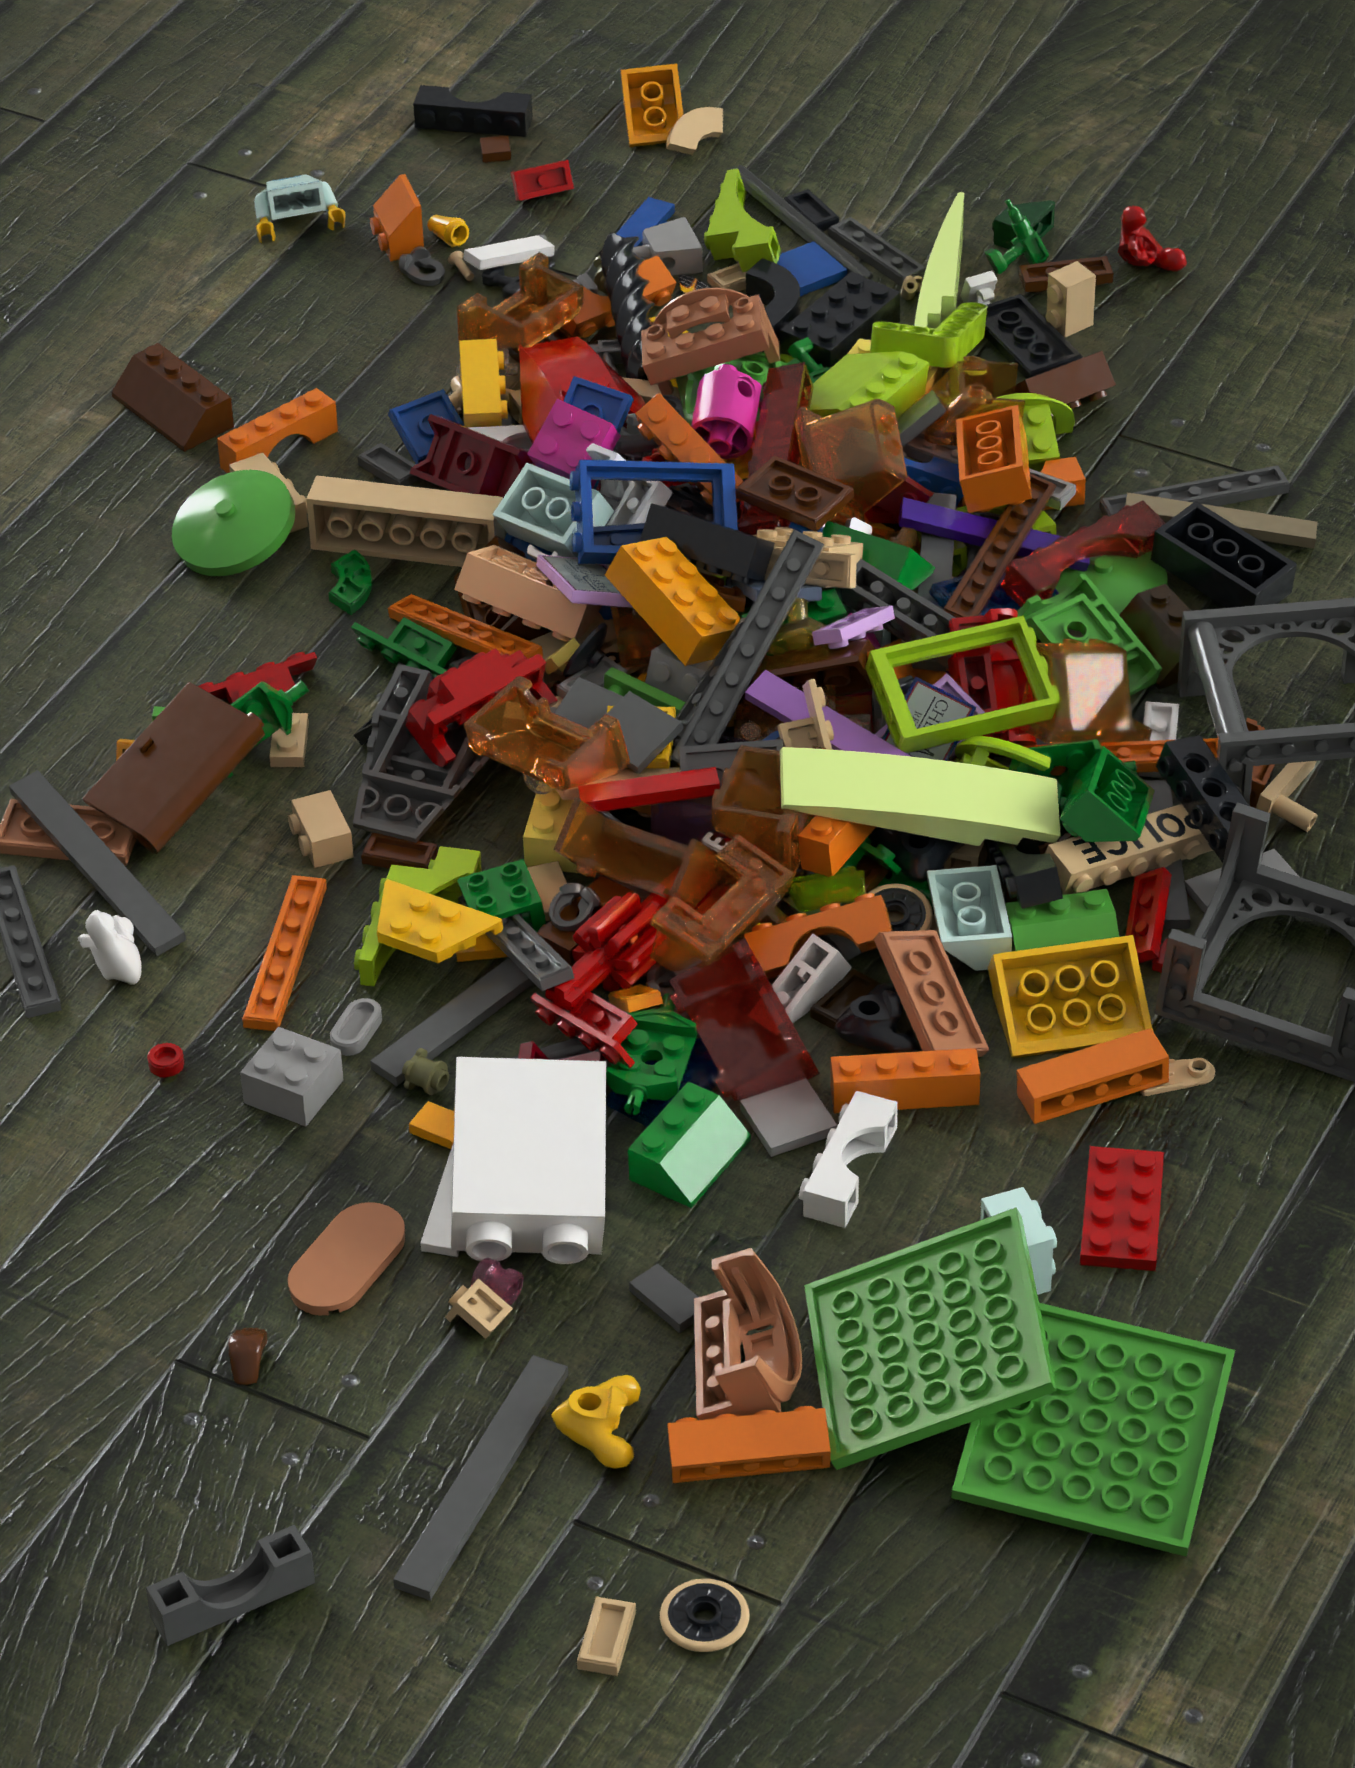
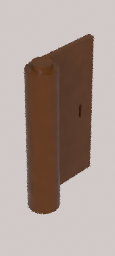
M188 682L87 792L82 800L129 829L140 844L152 853L158 854L265 736L262 729L264 723L254 713L249 712L245 714L193 683Z

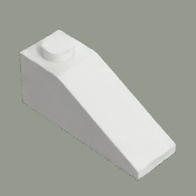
M812 933L747 1018L773 1037H776L808 1013L810 1008L841 981L852 967L837 949Z

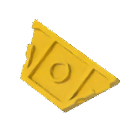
M389 879L384 883L377 927L379 943L435 963H440L452 957L458 951H463L477 945V937L489 931L497 935L503 930L501 918Z

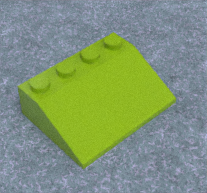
M903 351L846 354L781 411V417L836 441L843 442L851 428L878 436L925 394L929 362Z

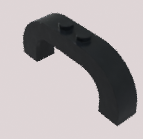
M761 258L746 272V295L751 297L759 294L762 303L766 305V313L780 345L781 329L800 314V287L797 279L787 269Z

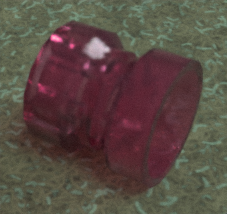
M487 1257L480 1262L474 1271L471 1286L479 1278L511 1306L521 1292L524 1277L521 1272L513 1268L504 1269L500 1262Z

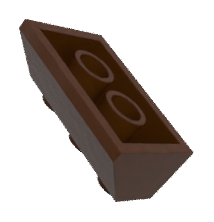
M1103 351L1028 378L1000 392V396L1014 393H1036L1059 400L1071 409H1075L1082 405L1080 402L1082 399L1088 397L1089 401L1093 402L1107 396L1105 390L1116 384Z

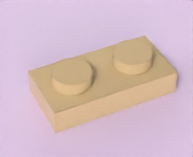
M292 713L290 734L286 735L281 729L272 734L270 767H304L309 726L308 713Z

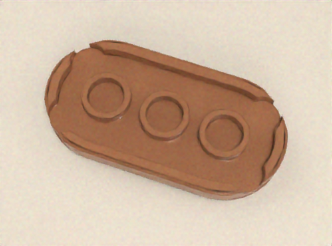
M372 1202L355 1204L341 1211L291 1268L288 1275V1287L294 1304L299 1309L313 1315H329V1311L337 1309L340 1313L353 1307L402 1250L405 1244V1224L401 1215L387 1205Z

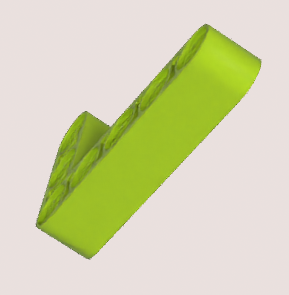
M975 302L961 303L936 329L892 322H875L872 324L870 353L903 351L929 362V366L942 368L956 367L984 338L987 306Z

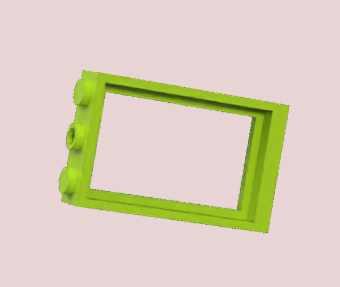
M1024 616L870 651L865 669L896 748L909 753L965 740L972 736H982L1053 718L1056 707L1060 702L1057 687L1050 683L1046 659L1044 656L1039 655L1036 648L1035 632L1032 627H1028ZM1012 640L1036 701L916 729L893 667Z

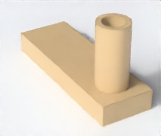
M1316 761L1288 763L1260 794L1256 809L1271 813L1270 818L1273 814H1276L1308 832L1314 825L1318 815L1288 797L1314 769Z

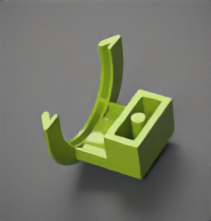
M1014 393L996 397L980 404L964 416L968 417L1018 405L1027 436L1029 468L1039 472L1043 469L1045 461L1060 459L1056 434L1072 433L1075 423L1074 413L1068 405L1059 400L1036 393ZM955 425L951 433V438L953 442L957 443V431Z
M972 736L958 743L954 750L958 757L954 762L1009 770V767L988 757L989 753L1018 760L1041 771L1049 769L1051 761L1050 757L1024 746L987 736Z

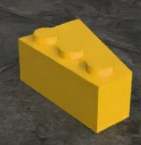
M496 339L459 340L464 426H502V419H508L507 400H501L500 394H506L505 375L499 376V370H504L503 351H497Z

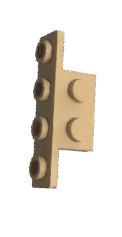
M815 679L807 680L803 685V691L810 718L779 724L777 728L780 739H783V747L832 750L830 741L834 739L831 722L829 720L825 721L822 707L826 705L822 687H817Z

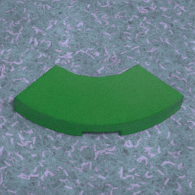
M355 549L331 563V573L338 579V582L328 592L329 601L350 615L364 605L372 588L369 564Z

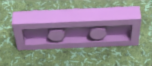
M893 605L864 608L813 631L814 645L828 644L829 649L841 648L849 645L848 641L865 638L866 633L884 629V623L895 619Z

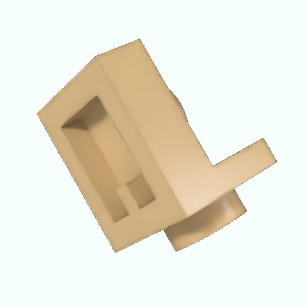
M478 1278L469 1289L462 1285L450 1298L448 1303L453 1307L445 1318L452 1322L459 1315L486 1339L513 1308Z

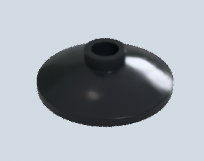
M603 622L598 625L575 651L563 671V675L566 678L576 674L588 665L594 669L602 661L606 654L601 650L608 629L606 623Z

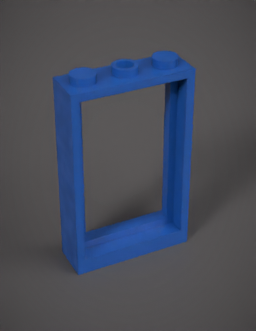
M579 460L575 471L570 473V490L575 491L576 500L571 505L572 522H577V533H573L572 549L573 552H578V564H611L619 548L622 546L594 545L591 480L712 482L714 523L738 530L734 464Z

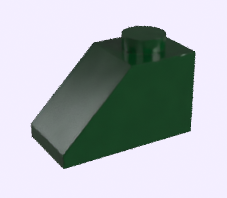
M1047 200L1015 205L1020 210L1022 216L1028 219L1033 230L1037 231L1040 238L1045 236L1054 227V201ZM1007 207L993 220V244L1011 249L1013 246L1011 240L1017 236L1012 229V221L1008 215Z

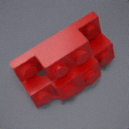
M994 608L981 616L951 618L949 621L950 632L1018 617V611L1012 608ZM1012 640L954 653L948 660L950 677L985 713L1036 701ZM1037 723L982 736L1006 740L1021 746L1036 745Z
M496 648L486 654L480 652L471 659L464 661L458 669L456 667L450 668L430 682L426 700L421 699L410 707L406 728L429 759L439 767H443L456 759V755L444 737V733L448 730L446 725L454 721L461 725L504 700L511 698L516 692L523 693L522 701L529 704L549 707L556 705L558 699L543 681L547 663L539 653L528 659L521 650L511 655H501Z

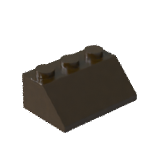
M1166 584L1137 593L1119 615L1162 667L1157 682L1154 684L1158 689L1178 683L1183 611H1191Z

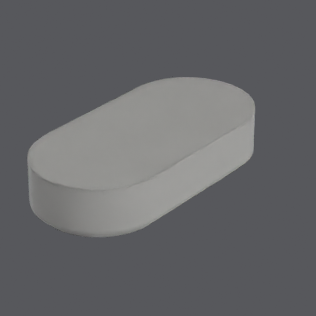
M361 998L351 1002L330 1032L331 1046L341 1049V1055L345 1056L360 1053L382 1022L380 1004L368 998Z

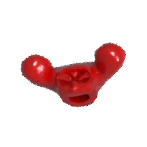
M1139 206L1126 207L1121 216L1122 228L1118 248L1120 257L1127 263L1135 266H1149L1151 264L1173 272L1184 268L1187 264L1184 252L1179 248H1162L1151 232L1143 227L1147 222L1144 210Z

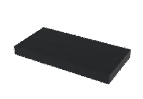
M1021 294L986 305L987 315L984 336L1026 379L1083 358Z

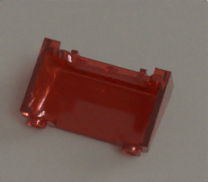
M745 938L669 980L675 990V993L671 994L670 998L679 1014L687 1012L692 1022L697 1024V1031L720 1074L714 1080L724 1098L732 1096L734 1101H738L803 1079L810 1080L820 1074Z

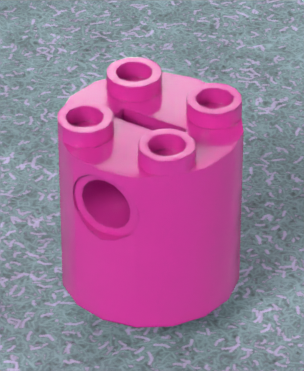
M730 364L719 366L718 370L705 374L699 381L691 427L722 459L737 458L746 454L751 448L762 388L758 381L745 373L737 371L736 367Z

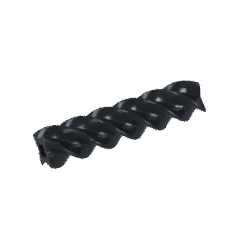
M610 233L599 255L601 257V268L606 279L607 294L611 301V313L616 324V335L621 346V358L626 369V378L649 381L642 366L641 330H645L653 325V322L648 318V314L653 308L654 302L647 300L643 296V291L649 284V280L638 274L639 266L644 262V258L636 255L633 252V247L639 240V237L623 238L615 233Z

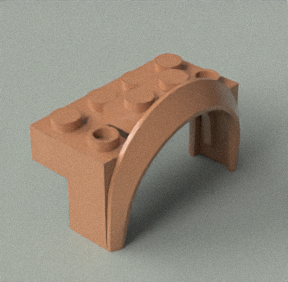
M726 288L693 290L669 302L656 316L653 325L645 330H641L642 366L650 385L657 384L662 396L673 394L674 392L670 379L764 351L769 364L780 361L779 341L759 294L748 297L743 293ZM729 305L733 306V317L731 319ZM725 322L723 324H712L707 329L699 332L683 333L687 329L700 324Z
M752 1248L712 1259V1271L724 1290L694 1298L696 1416L699 1420L715 1419V1417L721 1414L747 1416L754 1415L761 1410L781 1412V1403L791 1398L802 1372L801 1344L788 1302L777 1281ZM769 1325L774 1326L772 1329L765 1330L752 1335H746L749 1331L754 1329L763 1330L767 1328ZM741 1343H743L745 1362L741 1363Z

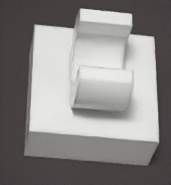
M989 271L966 278L960 295L963 302L991 304L989 300L995 298L993 292L997 283L994 272Z

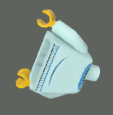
M309 175L266 182L267 189L258 193L254 199L258 222L256 230L260 243H262V236L271 235L272 241H275L276 236L274 225L270 222L271 219L276 220L325 210L328 212L327 226L330 230H334L335 222H339L343 228L345 227V211L337 208L338 203L329 184Z

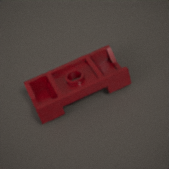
M430 414L428 421L433 430L434 438L427 458L411 467L410 474L451 491L504 498L525 464H532L533 462L527 455L529 451L491 438L448 419ZM468 456H471V465L466 470L465 461Z

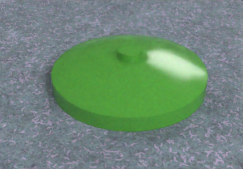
M240 470L221 475L198 488L179 509L172 527L174 548L187 567L203 575L227 576L246 571L265 561L284 543L294 524L295 503L286 485L271 473L260 470Z
M1097 537L1078 540L1090 543V562L1087 571H1078L1046 562L1041 563L1038 571V586L1049 598L1064 591L1080 574L1085 573L1119 615L1137 593L1168 584L1166 570L1151 560L1150 551L1132 542L1115 538Z

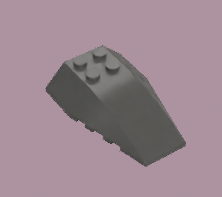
M398 664L373 713L371 736L368 738V753L366 763L363 765L362 785L359 787L353 827L417 843L499 748L508 728L499 726L503 702L461 725L456 721L446 725L448 730L444 733V737L456 755V759L443 767H439L429 759L406 728L410 707L415 702L421 699L426 700L431 682L430 672ZM516 692L514 696L507 700L521 702L523 693Z

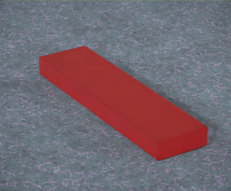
M716 767L578 786L581 810L584 814L721 794Z

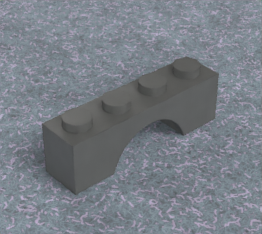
M294 1524L259 1539L249 1558L236 1570L223 1577L201 1581L190 1578L183 1571L147 1586L146 1592L150 1617L167 1646L314 1584L312 1552Z

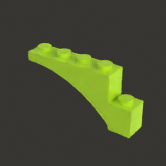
M739 169L727 170L724 182L720 185V194L718 199L715 200V209L713 215L710 216L708 230L704 234L705 246L708 250H711L714 260L734 258L735 261H739L742 272H747L761 258L777 264L781 248L773 226L767 227L759 223L744 210L746 190Z
M440 846L436 859L430 860L428 869L391 865L387 878L381 879L379 901L373 902L371 924L364 927L362 949H357L355 953L354 968L359 970L361 985L374 987L381 970L396 950V948L379 943L377 937L385 881L389 879L459 903L458 898L462 896L458 885V879L476 872H482L480 851Z

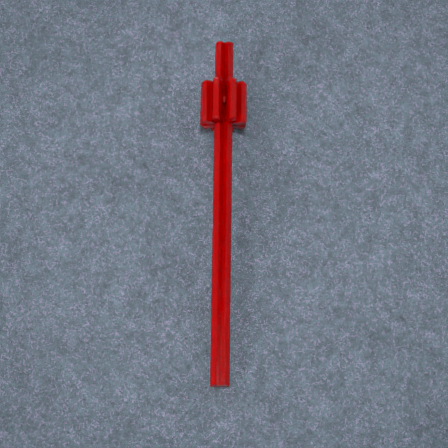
M872 697L868 701H862L845 716L859 726L862 725L864 729L871 733L873 732ZM775 810L739 813L715 837L722 838L725 843L728 841L741 854L788 810L783 812ZM703 846L642 903L640 902V896L636 893L628 892L623 897L614 896L573 934V940L578 944L572 950L573 958L576 961L571 966L574 979L547 989L545 992L546 998L553 1001V1004L561 1009L571 1011L587 991L592 992L601 982H603V988L606 991H617L620 987L629 989L654 964L662 959L670 950V945L665 940L672 934L670 925L666 922L722 872L706 848Z

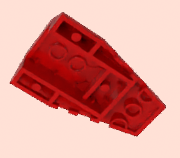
M578 336L519 347L522 424L532 444L536 438V430L543 426L556 399L564 400L574 376L631 395L634 400L628 414H635L645 405L642 396ZM626 417L625 422H624V424H623V427H625V428H627V425H628V424L626 423L627 417Z

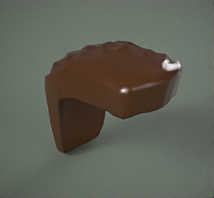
M243 1328L236 1330L230 1336L228 1342L229 1358L235 1383L251 1385L257 1382L263 1349L267 1344V1332L264 1329Z

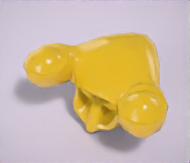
M632 1376L612 1377L595 1387H584L573 1391L567 1400L557 1406L551 1416L556 1427L564 1435L589 1449L605 1467L614 1469L626 1467L634 1458V1448L623 1438L612 1435V1431L618 1428L623 1408L639 1400L641 1387Z

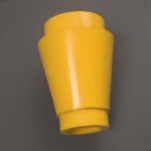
M433 215L428 221V229L449 246H460L469 237V228L461 218Z

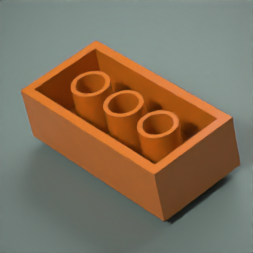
M1018 405L956 419L959 481L968 513H985L995 507L1008 504L1019 505L1025 500L1032 499L1027 436Z

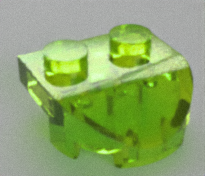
M854 866L841 868L834 876L829 877L816 873L786 879L787 892L797 909L803 912L818 910L832 903H840V905L853 903L854 898L866 894L864 871H857Z

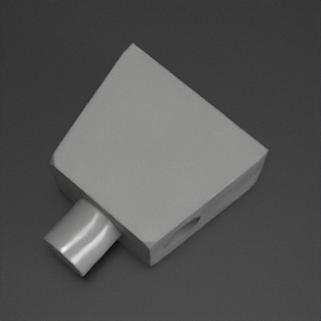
M686 217L644 229L642 232L643 245L633 247V252L644 258V261L658 255L671 275L703 272L702 246Z

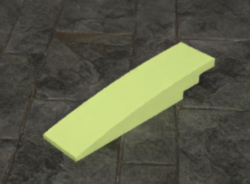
M958 192L933 246L920 290L914 326L936 329L957 308L963 246V192Z
M782 747L780 750L781 809L980 846L984 839L1018 845L1022 838L1056 843L1061 836L1057 779L987 766L901 755Z

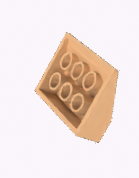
M496 545L467 553L454 590L463 593L462 598L474 604H481V601L492 605V611L506 617H510L513 614L523 618L522 623L534 629H540L542 626L552 630L553 637L566 642L572 638L582 637L600 614L598 611L602 607V605L571 603L539 570L536 562Z

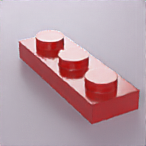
M1165 867L1135 876L1125 936L1133 935L1139 963L1159 957L1172 874Z

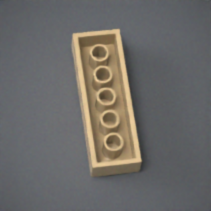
M316 475L306 498L311 549L349 553L355 549L365 556L462 567L467 553L484 548L496 535L503 540L505 539V529L492 515L503 497Z

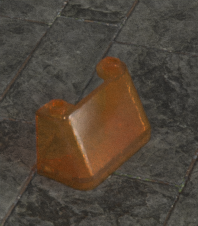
M517 676L464 723L468 737L467 742L473 752L489 757L539 780L552 789L564 791L620 774L630 764V758L618 719L606 714L589 729L552 713L546 698L542 697L537 700L529 691L533 686L531 680L522 676Z

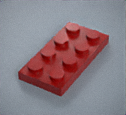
M1090 1146L1080 1265L1156 1271L1164 1152Z

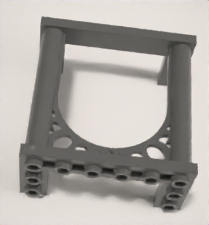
M1355 598L1183 611L1177 686L1179 696H1206L1218 737L1216 759L1249 806L1253 766L1355 758V722L1248 731L1232 675L1235 663L1248 649L1268 640L1287 637L1314 638L1343 648L1341 668L1343 684L1355 683Z
M1237 802L1232 813L1220 881L1194 935L1172 929L1168 937L1154 1014L1355 1082V989L1347 987L1342 996L1333 1037L1202 993L1229 937L1244 924L1262 917L1291 915L1316 920L1337 930L1355 946V895L1261 865L1271 813ZM1253 899L1270 903L1271 905L1262 906L1256 903ZM1244 905L1249 911H1242L1244 910Z

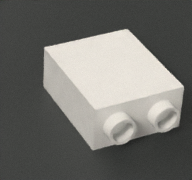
M456 1057L451 1250L466 1251L471 1258L482 1262L501 1261L508 1258L512 1252L542 1253L548 1261L557 1264L577 1263L584 1260L588 1254L601 1255L605 1224L606 1061Z

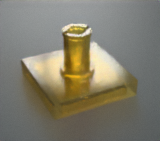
M796 598L788 613L789 623L781 626L768 653L779 655L784 654L788 650L802 651L814 649L818 646L814 645L812 632L826 625L808 617V600Z

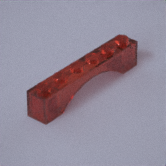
M1140 501L1132 506L1126 505L1118 513L1111 516L1105 515L1089 527L1082 526L1074 534L1066 538L1062 536L1054 541L1052 545L1045 548L1039 547L1023 559H1014L1006 567V575L1000 586L1020 607L1025 604L1027 599L1038 595L1042 600L1049 599L1064 569L1075 562L1089 557L1112 555L1138 558L1152 551L1155 531L1166 522L1144 501Z

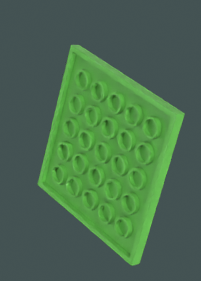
M1016 1207L804 1285L822 1407L826 1411L831 1450L830 1460L836 1470L1057 1391L1023 1220Z
M1039 1303L1057 1391L970 1423L951 1498L1187 1557L1235 1350Z

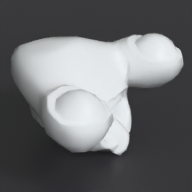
M99 910L93 911L86 920L88 934H82L78 937L80 945L85 950H91L95 962L106 980L116 979L130 985H135L140 980L142 963L139 950L134 944L135 938L133 937L134 927L130 919L120 917L119 915L112 917Z

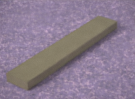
M1127 492L1123 519L1164 525L1193 502ZM1202 504L1260 541L1305 548L1315 547L1318 524L1316 521Z

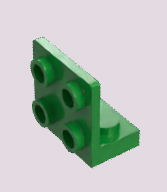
M524 859L458 879V885L467 907L501 919L520 914V917L530 924L536 932L546 924L542 901Z

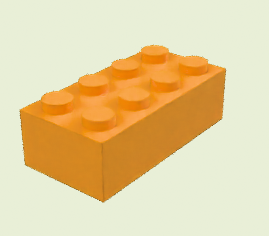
M668 537L622 545L605 573L607 579L685 666L715 659L741 619L738 613L718 594L716 588L707 582L698 572L696 566L689 562L677 548V545Z

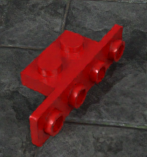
M298 652L289 656L284 662L278 664L268 662L260 665L254 672L248 674L237 672L228 676L223 682L217 684L207 682L198 687L219 699L227 698L229 704H232L260 682H265L278 691L282 689L286 692L295 685L291 676L312 670L317 661V656L315 652L306 655L304 652Z
M587 991L569 1013L536 993L530 997L531 1001L538 1008L535 1014L548 1026H552L555 1023L557 1028L568 1038L573 1039L577 1036L578 1040L592 1052L598 1049L601 1055L613 1065H616L619 1061L631 1068L635 1064L634 1060L621 1046V1043L638 1025L630 1014L590 991Z

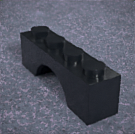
M420 85L413 103L415 128L526 137L533 119L532 94L503 92L498 97L488 101L468 102L454 97L448 87Z
M1022 838L1018 845L985 840L990 860L993 859L994 865H997L1003 885L1007 886L1010 898L1016 897L1022 909L1063 899L1057 866L1050 854H1040L1038 840Z

